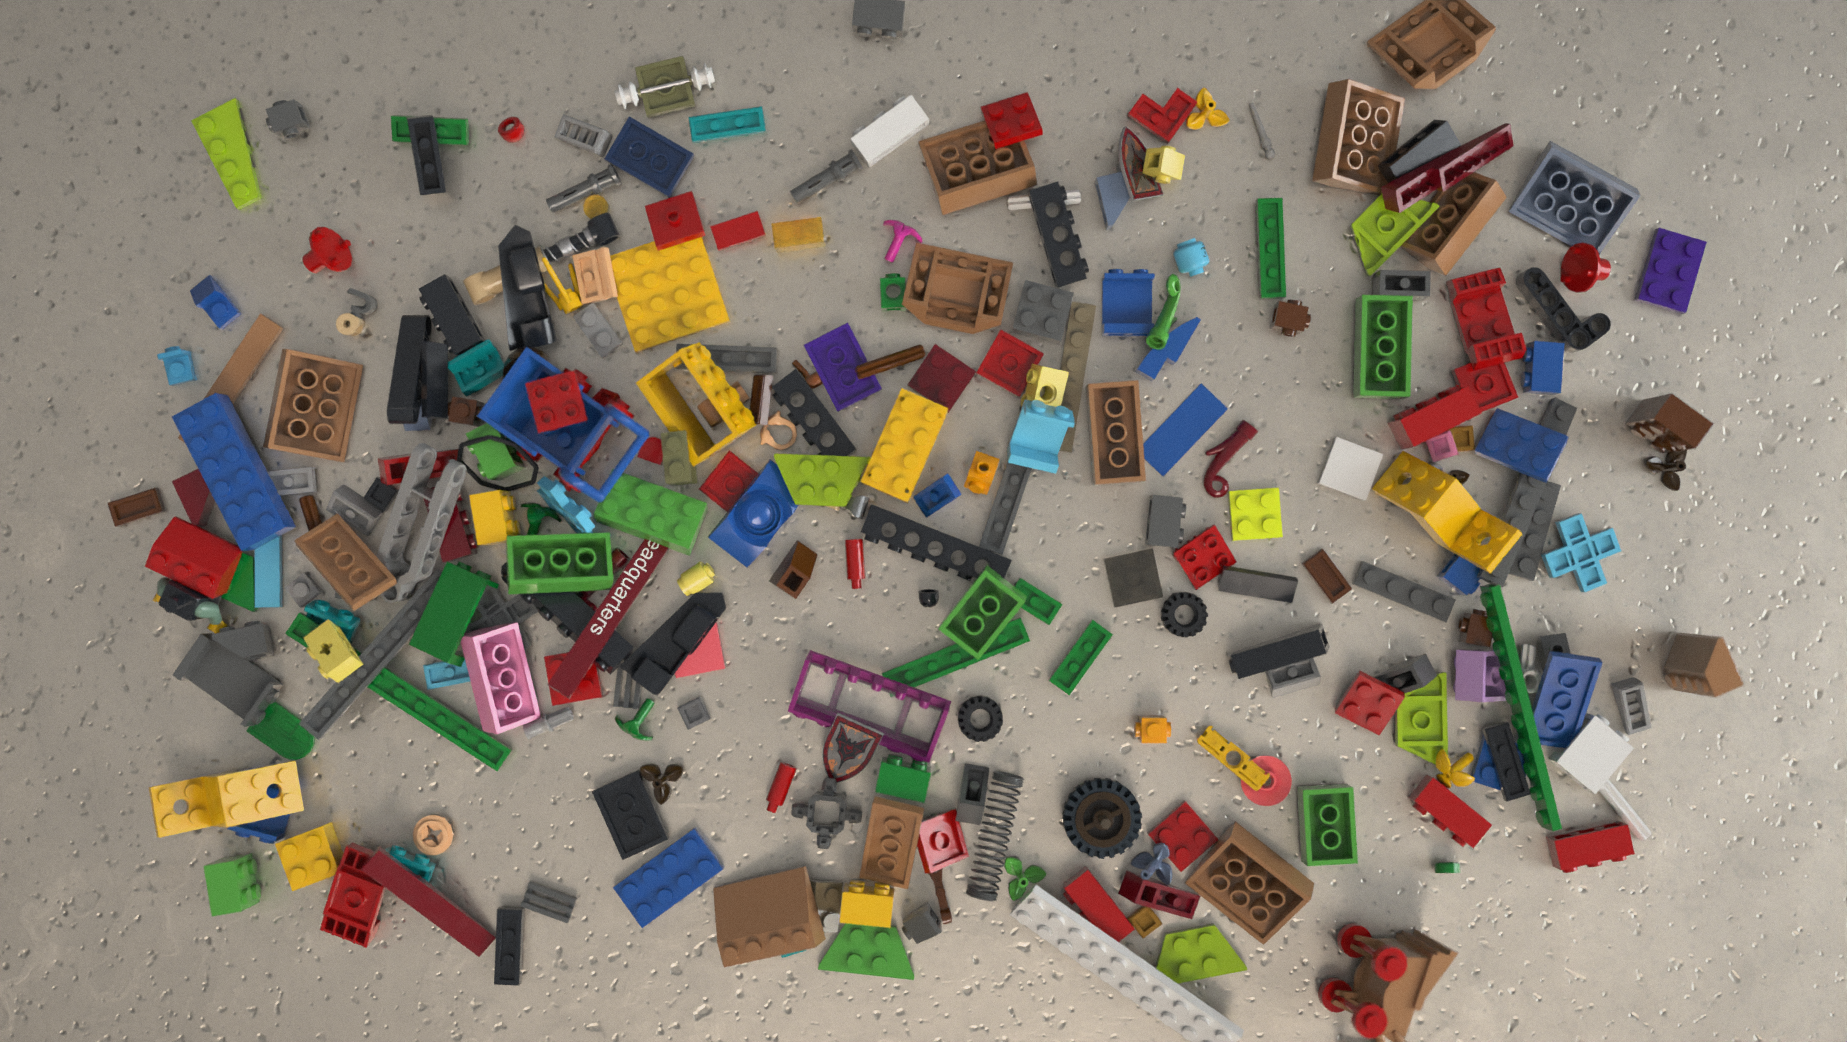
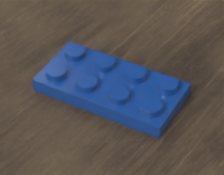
M1549 652L1532 706L1541 745L1566 748L1580 732L1603 664L1600 658Z
M694 828L616 884L613 889L641 928H643L722 871L724 867L697 829Z

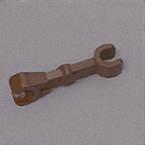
M942 868L937 872L928 874L935 885L942 923L949 924L952 922L950 908H948L945 889L942 883Z

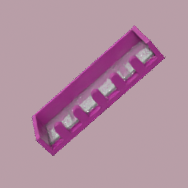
M810 650L800 673L788 712L801 719L813 720L823 727H831L837 713H840L884 733L879 745L887 747L894 753L901 752L909 755L916 761L929 763L947 718L951 701Z

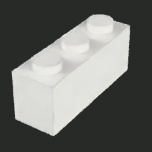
M912 95L907 98L905 96L899 98L893 103L894 108L887 113L885 111L878 113L872 119L873 123L867 127L863 125L852 133L851 143L868 167L874 165L929 125V118Z

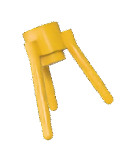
M543 257L542 262L560 293L557 297L544 283L545 292L556 303L558 309L568 314L583 306L573 264L569 263L568 268L574 292L571 288L564 289L548 260Z

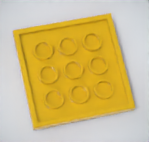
M702 237L660 251L657 250L655 241L610 256L618 294L617 299L636 353L730 322Z

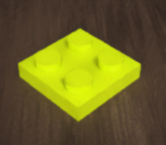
M1279 488L1228 491L1231 541L1283 537Z

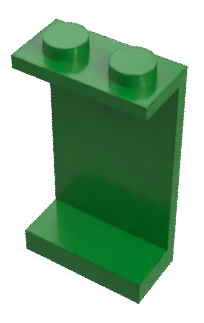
M458 561L457 565L449 562L446 563L409 643L410 646L459 667L462 666L465 658L456 654V651L487 585L496 589L499 584L490 580L492 575L480 570L475 574L471 572L472 566Z

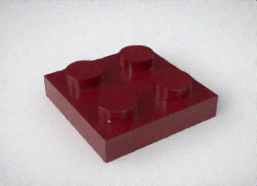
M935 344L907 386L926 399L948 408L949 413L976 371Z

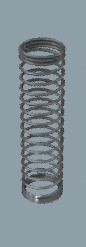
M993 771L992 778L1011 785L991 782V784L1013 790L1018 794L989 790V792L1009 797L1016 802L993 798L987 799L1010 806L1014 810L1000 809L988 805L985 807L1006 813L1012 817H999L987 813L983 815L1005 821L1011 825H997L982 821V824L998 827L1009 833H996L985 829H980V831L997 835L1007 841H995L984 837H978V839L1001 845L1006 849H993L983 845L976 846L980 849L997 852L1004 857H992L982 853L974 854L979 857L993 859L1002 865H991L980 861H973L974 864L991 867L1001 873H989L975 868L971 869V871L993 876L999 881H988L974 876L969 877L974 881L989 883L997 889H987L973 884H968L966 889L968 896L992 902L998 898V894L995 891L999 890V886L995 883L1001 882L997 875L1003 874V871L999 868L1005 866L1001 860L1007 858L1002 852L1008 850V847L1004 844L1009 843L1010 840L1005 836L1012 834L1007 828L1014 826L1012 822L1008 821L1015 819V815L1010 812L1017 811V808L1011 804L1019 803V800L1013 796L1021 795L1014 788L1023 787L1024 780L1021 776L1001 771Z

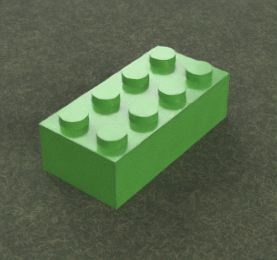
M1361 295L1355 299L1353 398L1405 399L1411 397L1413 296Z
M623 473L602 502H598L594 517L597 523L641 539H647L690 556L708 508L707 503Z
M610 532L506 537L508 594L611 590L613 567Z

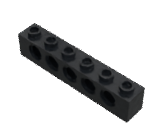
M871 505L861 533L866 534L865 540L878 544L879 540L889 543L888 549L901 553L903 549L912 552L911 558L923 563L927 558L935 562L933 567L948 572L949 568L957 570V576L971 581L972 577L977 578L979 575L974 568L978 560L987 561L989 567L1004 579L1012 561L875 505ZM892 523L895 525L896 533L894 536L885 537L882 534L884 524ZM909 532H915L919 535V543L914 547H910L905 543V536ZM933 541L940 542L943 547L941 554L938 556H933L928 552V545ZM960 550L964 552L966 560L963 564L955 565L952 562L951 555L954 551Z

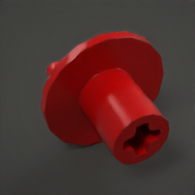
M317 227L310 233L309 242L311 250L302 258L305 267L309 271L319 273L327 267L336 272H344L351 266L352 256L349 246H351L349 240H343L339 234L326 227Z
M1584 242L1574 244L1563 257L1560 281L1570 291L1575 293L1586 292L1594 286L1596 281H1603L1608 278L1611 272L1610 262L1607 259L1600 258L1598 251L1593 245Z

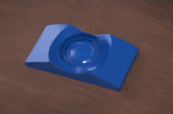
M769 459L708 536L710 540L745 567H748L761 554L775 533L799 506L795 505L775 462Z

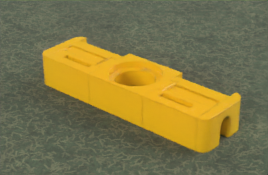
M1208 726L1198 738V744L1253 790L1258 791L1270 777L1269 772L1265 775V771L1252 760L1248 761L1251 757L1233 742L1228 744V740L1216 730L1212 731L1213 726ZM1230 751H1236L1240 754L1241 761L1235 766L1230 765L1226 761V755Z

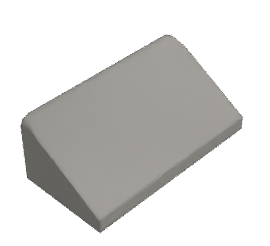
M346 485L340 486L333 492L326 508L327 511L334 515L338 513L347 524L367 537L371 534L384 513L383 510L364 499L363 496Z
M1314 658L1265 671L1273 698L1317 686L1321 680Z

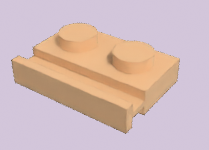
M602 247L597 250L572 255L582 304L587 305L618 297L609 248Z

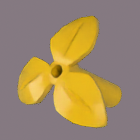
M1203 87L1195 99L1198 102L1196 106L1201 110V113H1191L1187 118L1186 125L1190 129L1197 130L1203 127L1205 119H1208L1210 125L1214 127L1226 125L1230 119L1222 110H1214L1216 102L1212 99L1210 92Z
M1441 749L1436 756V768L1443 774H1437V780L1448 789L1452 786L1451 782L1458 787L1470 785L1475 778L1462 772V770L1474 760V756L1467 752L1451 765L1447 753L1444 749Z

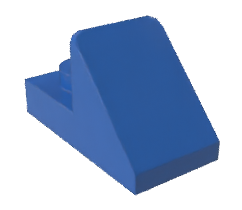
M211 275L207 276L190 290L196 307L204 309L219 329L223 330L241 315V312Z
M946 474L913 498L927 518L962 494L950 475Z

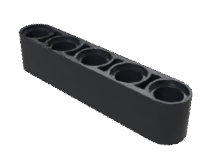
M403 315L401 318L387 404V419L390 424H417L421 406V342L430 341L432 323L429 315Z

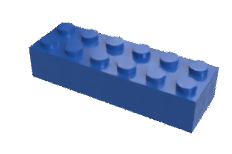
M214 393L172 416L241 551H253L296 528L228 395Z

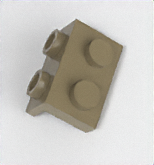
M809 878L824 933H838L843 882L816 881Z

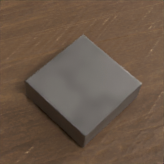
M701 696L677 707L688 730L711 719Z

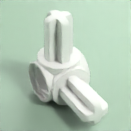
M1522 644L1520 664L1524 678L1525 676L1527 677V692L1536 694L1542 677L1538 670H1534L1536 646Z

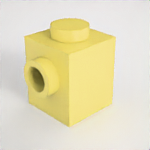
M1171 146L1148 148L1146 150L1143 173L1154 177L1155 182L1170 184V180H1181L1185 155L1176 152V148Z

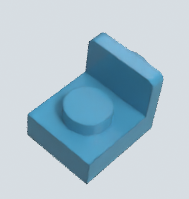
M174 346L164 349L165 353L157 354L158 360L164 361L169 385L175 386L197 380L190 351L180 349V346Z

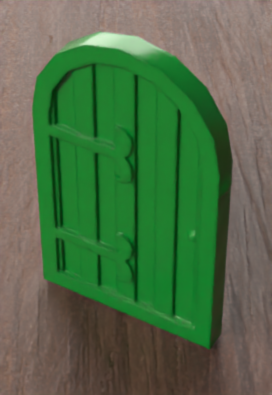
M276 701L268 705L264 711L266 715L259 724L249 726L246 730L279 755L289 760H298L306 757L315 745V737L299 725L301 719Z

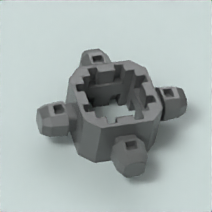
M825 777L821 789L824 792L813 794L809 798L808 806L805 803L792 804L791 815L796 818L803 819V816L807 817L806 826L813 833H820L817 835V846L820 849H828L832 840L830 834L837 835L844 829L845 821L860 823L862 819V811L860 809L851 807L850 810H847V800L842 794L834 793V791H837L836 778ZM816 801L840 803L838 825L831 826L814 823Z

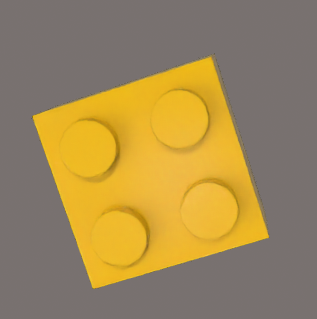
M496 490L469 495L477 545L490 546L506 543L507 536H518L521 534L519 521L515 520L514 510L517 509L514 495L511 496V492Z
M332 822L275 844L292 891L334 876L343 856V851Z
M850 880L849 884H844L840 923L891 927L894 888H889V884L875 883L874 886L864 885V881Z

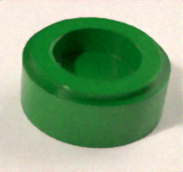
M1436 862L1434 864L1435 873H1461L1459 862Z

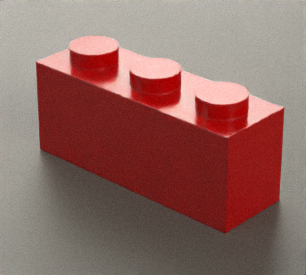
M1429 775L1423 778L1408 797L1414 802L1412 807L1423 816L1428 813L1434 818L1432 823L1443 832L1445 829L1449 830L1453 834L1451 839L1462 847L1468 845L1474 849L1492 826L1475 810Z
M1620 821L1546 837L1552 866L1562 870L1563 873L1575 872L1578 870L1577 867L1587 865V867L1601 866L1602 861L1611 860L1612 862L1624 861L1627 859L1626 856L1635 854L1629 826Z
M1086 866L1063 883V887L1066 890L1063 892V895L1071 905L1074 903L1078 905L1081 909L1078 914L1117 942H1120L1135 930L1131 922Z

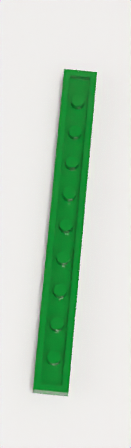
M1486 584L1480 586V600L1488 616L1486 623L1488 629L1492 632L1494 640L1492 644L1493 651L1498 656L1500 664L1499 674L1505 683V698L1512 711L1511 722L1517 730L1519 738L1517 745L1523 754L1525 762L1523 769L1526 776L1529 777L1531 785L1529 789L1530 796L1535 801L1537 809L1536 819L1542 828L1556 831L1562 829L1502 589L1497 584Z
M301 612L285 634L307 648L309 646L304 637L319 627L320 624ZM352 645L359 657L363 652ZM386 667L368 686L369 689L495 771H499L512 751L511 748Z

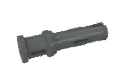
M849 150L848 154L841 159L831 161L830 167L791 190L790 192L797 204L834 181H843L848 174L857 169H863L853 150ZM849 162H852L850 165L846 166L845 168H843V169L841 168V167H843L844 165L848 164ZM818 181H821L819 184L809 189L810 186H812Z
M610 164L607 169L597 174H589L587 180L547 198L546 202L551 212L555 213L594 193L600 195L603 193V190L615 184L619 186L622 183L614 166Z

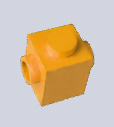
M976 451L964 487L974 493L987 495L1000 459Z
M1138 715V722L1134 724L1135 737H1138V741L1141 743H1167V737H1171V723L1167 722V718L1164 716Z

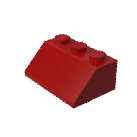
M175 516L153 543L144 567L214 599L227 593L243 551L240 550L238 545Z

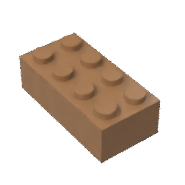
M1139 381L1088 384L1086 386L1093 486L1146 481Z

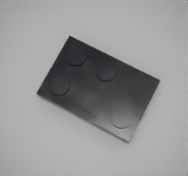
M639 770L592 791L622 860L669 839Z

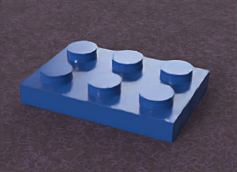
M1497 408L1475 449V454L1547 483L1569 440V436Z

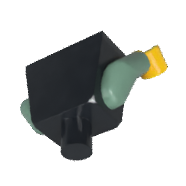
M163 577L158 581L157 593L153 601L158 602L159 606L163 607L165 611L174 613L187 621L208 618L210 624L206 628L215 634L219 633V629L227 627V624L222 621L218 607L223 595L212 599L172 579L170 580V578Z

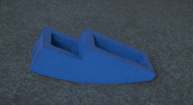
M1196 317L1171 331L1166 346L1161 350L1152 348L1143 358L1135 372L1153 381L1165 361L1174 365L1201 319Z

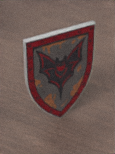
M1125 126L1119 138V164L1117 165V171L1123 174L1131 201L1163 196L1160 183L1155 182L1154 177L1143 173L1146 147Z
M837 713L825 739L822 751L823 765L827 776L836 778L838 783L853 778L863 771L871 761L884 733Z

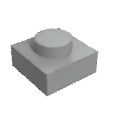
M304 572L285 587L286 591L300 608L307 605L323 592L307 572Z

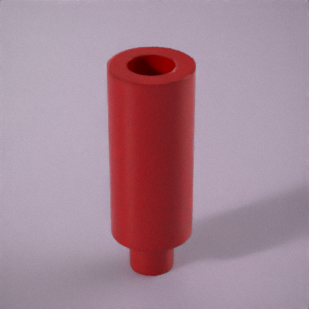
M863 539L845 540L847 580H851L852 589L862 588L861 579H865Z
M780 762L766 798L769 801L767 811L776 813L778 805L783 806L797 770L795 766Z

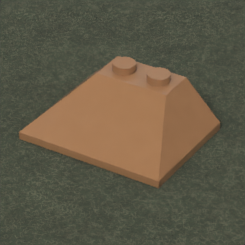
M1424 0L1368 40L1367 45L1414 89H1437L1477 60L1496 31V27L1465 0Z
M916 243L902 305L924 324L975 334L999 326L1002 322L1013 262Z

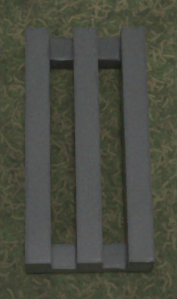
M619 666L617 668L613 707L639 709L642 686L636 682L634 703H630L632 675L627 673L624 702L620 701L624 670Z
M530 881L521 907L568 923L577 898ZM533 890L544 893L546 895L570 903V905L568 907L566 905L535 895L532 892ZM529 900H534L536 902L545 904L547 906L556 908L567 913L566 915H564L562 913L529 902Z

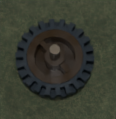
M1094 778L1092 781H1084V784L1075 787V791L1068 795V800L1064 804L1062 818L1066 834L1079 851L1086 853L1090 857L1096 856L1099 859H1104V857L1108 856L1113 858L1118 853L1121 855L1127 847H1132V842L1134 839L1137 840L1139 836L1138 831L1142 827L1140 805L1131 791L1117 781L1115 782L1108 778Z

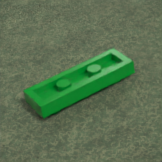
M391 116L392 141L411 142L406 117L415 116ZM433 117L438 144H469L468 118Z
M1091 620L1049 681L1070 695L1113 634L1094 620Z

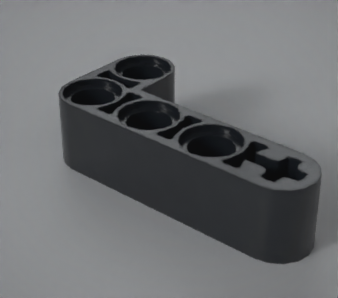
M1532 267L1517 276L1516 286L1555 340L1558 343H1565L1564 351L1574 353L1583 350L1610 330L1611 321L1603 313L1593 314L1580 321L1540 268ZM1530 277L1534 279L1531 284L1528 283ZM1539 287L1542 289L1535 293V290L1539 289ZM1543 294L1549 298V306H1545L1542 303L1541 297ZM1558 314L1564 318L1563 326H1560L1556 321ZM1592 320L1598 322V331L1593 330L1591 325ZM1573 334L1579 339L1578 346H1575L1571 341Z

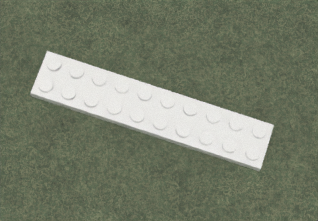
M1035 885L1012 909L1010 916L1018 920L1020 924L1025 925L1038 934L1039 937L1071 957L1082 967L1098 976L1103 982L1108 983L1121 992L1123 996L1128 997L1141 1006L1143 1010L1151 1013L1165 1025L1181 1034L1186 1040L1191 1042H1237L1242 1038L1244 1032L1242 1028L1039 886Z

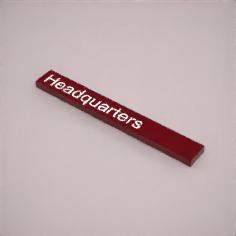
M647 539L643 540L547 684L549 687L565 697L571 698L669 550L668 547Z

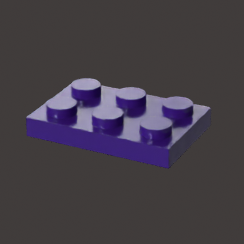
M1655 229L1635 300L1685 314L1707 242L1666 229Z
M848 323L804 344L837 412L882 390L875 375L863 379L857 378L855 367L868 361Z

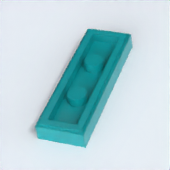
M762 106L688 117L693 143L766 133Z

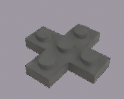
M487 585L477 605L483 617L470 624L464 634L485 627L518 622L524 650L531 647L532 644L520 624L539 613V609L533 603L528 604L525 602L520 594L505 602L498 589Z

